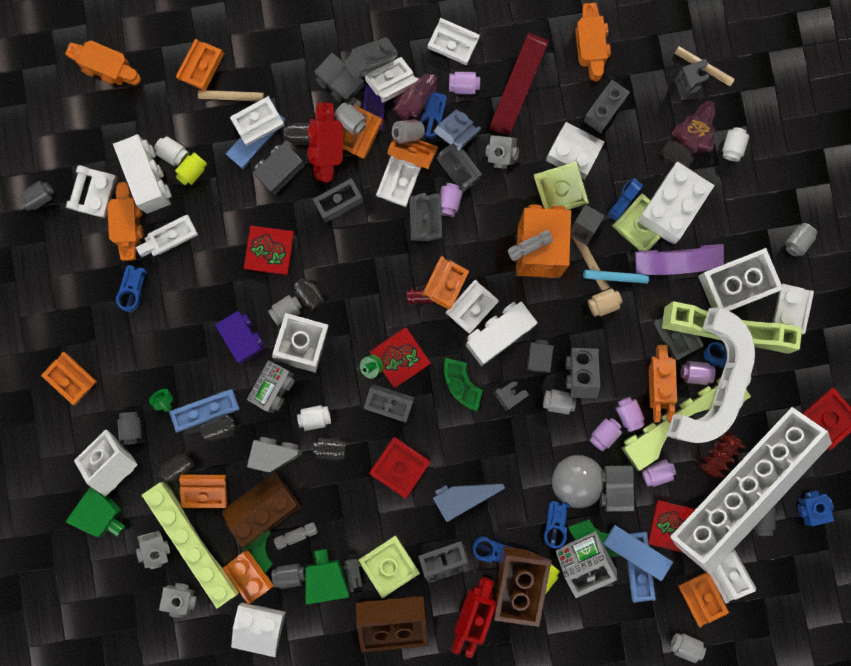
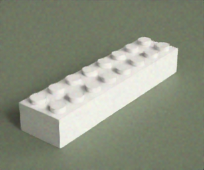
M791 407L671 535V539L676 547L708 574H711L832 444L828 431Z

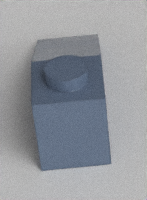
M503 484L452 486L450 488L445 485L435 491L436 496L433 499L447 522L505 489Z

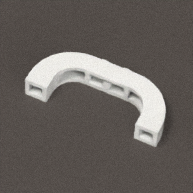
M720 307L709 308L702 328L721 338L727 349V361L712 406L705 416L697 420L684 415L673 414L666 435L671 438L694 443L712 441L731 427L736 419L739 408L744 403L743 396L746 387L751 381V372L755 359L754 342L744 322L735 314Z

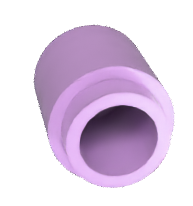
M455 72V74L449 75V92H454V94H475V90H480V77H476V72Z
M447 183L446 186L441 187V215L454 217L455 213L458 212L463 193L459 190L458 185Z
M687 361L685 365H682L680 375L681 378H684L685 383L707 385L714 382L715 367L709 363Z
M628 397L618 402L619 406L616 407V410L624 428L627 427L628 432L645 425L643 422L645 418L636 399L631 400Z
M605 418L591 434L590 442L602 452L606 448L609 449L622 434L619 430L621 425L613 418L610 420Z
M664 459L646 466L645 469L641 470L646 486L652 485L655 487L674 480L673 475H676V470L672 462L668 463Z

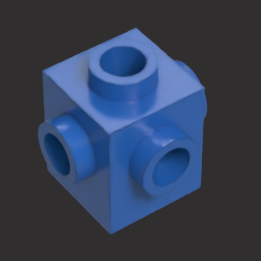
M816 490L807 492L805 497L799 498L798 512L801 518H804L805 525L816 526L834 521L832 515L833 503L827 494H821Z

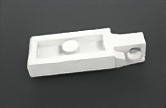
M185 215L149 233L144 238L146 242L137 246L136 249L141 257L150 253L153 256L160 255L198 236V233L189 216Z

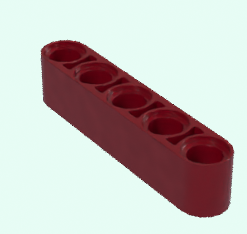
M528 33L491 121L490 130L510 137L549 40Z

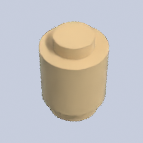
M612 288L592 296V299L588 300L589 308L594 317L597 315L601 317L618 310L622 303L619 292H614Z

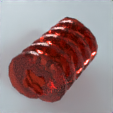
M729 431L725 432L726 435L722 434L719 436L721 442H714V447L717 450H708L711 457H703L706 464H698L705 473L715 479L717 477L725 478L722 470H731L727 463H736L732 456H741L737 450L738 448L746 449L742 441Z

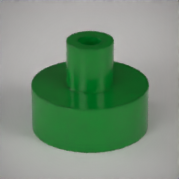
M369 355L361 360L360 370L365 377L375 378L382 373L383 363L378 356Z
M161 389L150 397L149 403L156 411L163 409L164 412H168L172 408L170 403L173 400V396L167 389Z

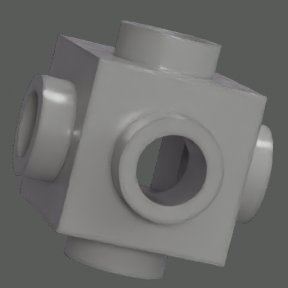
M491 136L490 144L486 147L488 162L494 163V167L507 168V165L514 164L519 155V148L516 147L517 138Z
M160 531L137 537L140 547L136 549L139 562L143 561L145 568H159L163 563L168 562L166 555L170 554L167 541H163Z
M176 583L175 586L167 585L163 588L159 610L170 612L169 616L183 618V615L189 614L195 608L197 599L194 596L195 590L189 589V585Z

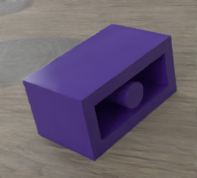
M237 311L215 324L238 363L242 364L263 351L261 345L264 343L257 332L255 334L252 332L250 326L253 324L246 313L242 315V313Z

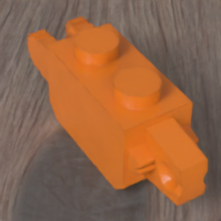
M586 3L582 6V18L578 21L575 28L578 61L583 67L588 66L591 81L597 82L601 80L604 74V65L611 55L610 44H606L605 37L608 36V24L604 23L603 16L599 15L596 3Z
M88 41L84 46L70 42L65 54L67 57L74 60L82 68L81 71L92 77L96 74L101 77L102 81L110 85L114 83L122 85V82H126L135 86L141 82L140 75L134 68L130 67L128 60L122 53L94 41Z
M119 182L116 188V199H111L107 204L109 239L118 245L122 261L136 260V247L141 245V238L144 237L143 226L140 225L139 218L142 217L143 211L136 206L129 185L125 182Z
M658 345L656 357H652V362L649 365L650 408H653L654 422H660L662 408L667 409L668 423H671L677 403L676 361L672 357H668L667 345Z

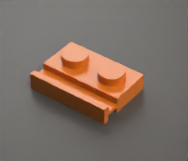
M195 39L176 78L206 91L224 52L221 49Z
M354 105L367 118V127L361 134L356 133L355 135H352L343 128V149L366 159L384 119Z
M393 139L387 154L398 160L413 163L417 167L429 169L438 147L421 140L397 143Z
M441 256L422 295H426L431 298L430 300L450 310L469 271L452 261L445 260Z
M62 352L61 356L41 375L75 406L91 390L90 388L97 383L66 352Z
M180 475L181 508H226V475Z
M248 549L222 568L248 605L274 586Z
M703 572L678 585L698 627H702L704 624L710 623L729 613L710 574L707 572Z

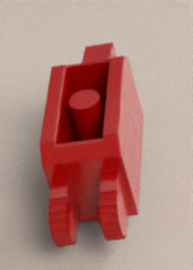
M319 102L316 107L315 119H310V125L308 126L310 140L307 156L309 163L314 164L315 179L327 183L333 179L334 165H339L342 162L343 125L334 118L333 103Z
M481 577L477 588L474 587L473 590H468L454 630L456 634L452 648L454 654H460L466 640L468 643L465 657L471 658L474 655L477 644L481 645L485 640L496 608V601L493 599L494 593L491 592L494 582L489 578Z

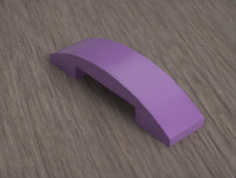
M705 245L698 249L658 252V250L635 252L636 274L669 275L711 270L724 265V245Z

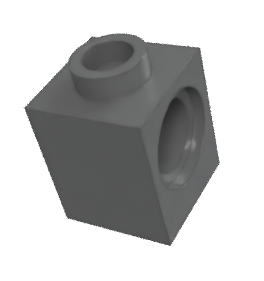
M585 204L570 230V236L587 245L604 215Z
M535 340V343L529 345L527 371L550 373L553 346L548 345L549 341Z

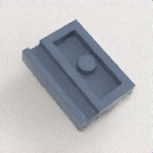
M456 109L437 125L434 132L450 145L454 143L458 146L457 150L460 151L478 134L481 128L479 126L477 128L472 125L473 122L468 119L467 115Z

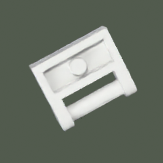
M77 166V178L71 199L67 201L66 208L106 218L107 204L111 200L117 176ZM86 176H89L92 179L85 203L81 205L79 200Z

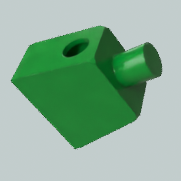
M92 487L88 489L66 520L68 524L98 538L103 537L107 531L118 537L125 529V525L116 520L122 511L120 507L108 495L105 497Z
M327 549L314 551L316 564L306 567V605L348 598L350 591L339 560L329 561Z

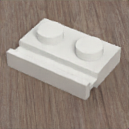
M440 18L428 43V49L467 65L480 35Z
M402 57L365 76V81L376 95L380 96L382 103L417 86L419 79L414 77L413 71Z
M269 96L230 117L246 146L285 126Z
M391 156L376 196L406 207L421 167Z
M474 280L455 301L452 308L447 310L446 314L470 334L499 300Z
M781 284L783 290L778 293L772 323L801 327V334H805L814 291Z
M735 549L710 574L725 603L756 591V587Z

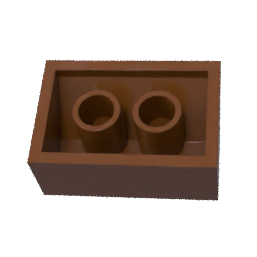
M275 471L222 510V513L230 531L241 547H248L300 509L301 505Z
M503 546L493 598L496 601V608L493 614L494 621L539 627L551 560L525 549Z
M423 596L356 603V624L361 653L428 646Z

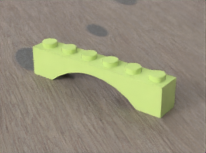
M674 301L665 306L662 323L663 329L721 340L717 335L702 329L707 311L694 305ZM742 320L751 333L754 347L787 354L800 349L801 327L782 323Z
M721 377L716 380L718 384L710 388L707 386L698 392L699 397L693 401L689 398L679 405L681 409L676 411L675 414L689 417L697 412L710 409ZM745 390L743 396L744 401L751 397L747 390ZM667 413L661 417L663 421L656 425L653 422L643 428L644 433L640 436L633 435L624 441L626 445L621 449L635 470L640 471L659 458L661 448L668 437L666 435L670 426Z
M160 482L142 494V497L215 607H220L240 593L195 532L181 508L179 500L167 482Z

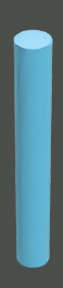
M584 270L583 272L584 279L645 284L649 282V275L594 270Z

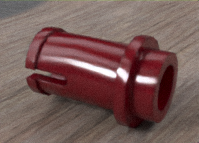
M413 288L406 290V302L411 303V305H414V303H433L430 300L431 298L422 295L424 290H413Z

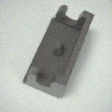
M706 59L684 66L674 81L682 100L686 99L688 95L698 92L701 86L696 85L709 78V74L699 76V72L708 65Z
M453 143L443 149L436 159L453 182L459 186V190L465 192L481 180L482 174L463 149L458 151V146Z
M426 193L409 197L411 240L433 241L442 238L441 194L426 196Z
M512 382L503 389H497L493 392L506 411L529 395L526 390L514 395L516 390L511 391V389L518 384L517 382Z
M372 384L364 409L407 422L415 397Z

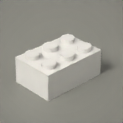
M138 134L114 143L113 146L136 206L148 214L170 205L169 198L172 197L168 186L164 185L161 180L164 175L161 167L153 159L156 157L152 145H149L146 139L143 140Z
M676 162L637 221L674 245L682 237L715 185L679 162Z
M766 248L706 271L698 276L711 308L720 307L727 311L783 290Z
M515 302L511 303L502 312L504 315L500 318L495 315L486 322L484 330L480 331L477 329L468 336L466 347L481 366L537 324V321L522 302L517 305Z

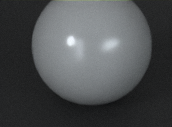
M569 456L563 459L553 472V491L562 503H567L572 508L589 507L600 499L601 493L604 491L605 484L601 481V471L603 470L596 461L587 456Z

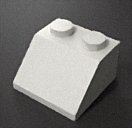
M566 122L554 142L546 161L557 167L577 161L581 178L585 180L604 141Z
M285 313L272 354L273 361L316 373L328 325Z
M108 430L100 434L74 460L86 483L105 497L137 466L128 450Z
M242 602L238 605L231 647L276 657L286 612L252 604L248 605V603Z

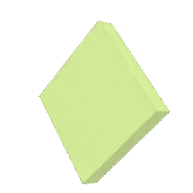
M577 161L534 174L544 209H551L552 206H565V210H569L589 203Z
M643 193L612 227L639 251H649L661 236L637 221L650 202Z
M396 535L358 560L382 598L420 574Z

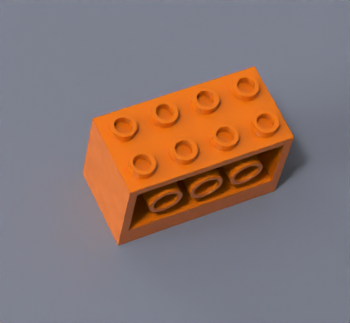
M529 205L528 208H524L518 223L517 246H519V243L535 235L538 237L539 233L545 230L550 232L553 241L545 246L542 245L541 248L525 256L523 254L521 258L517 259L516 276L561 277L569 266L571 210H565V206H552L551 209H542L541 205Z

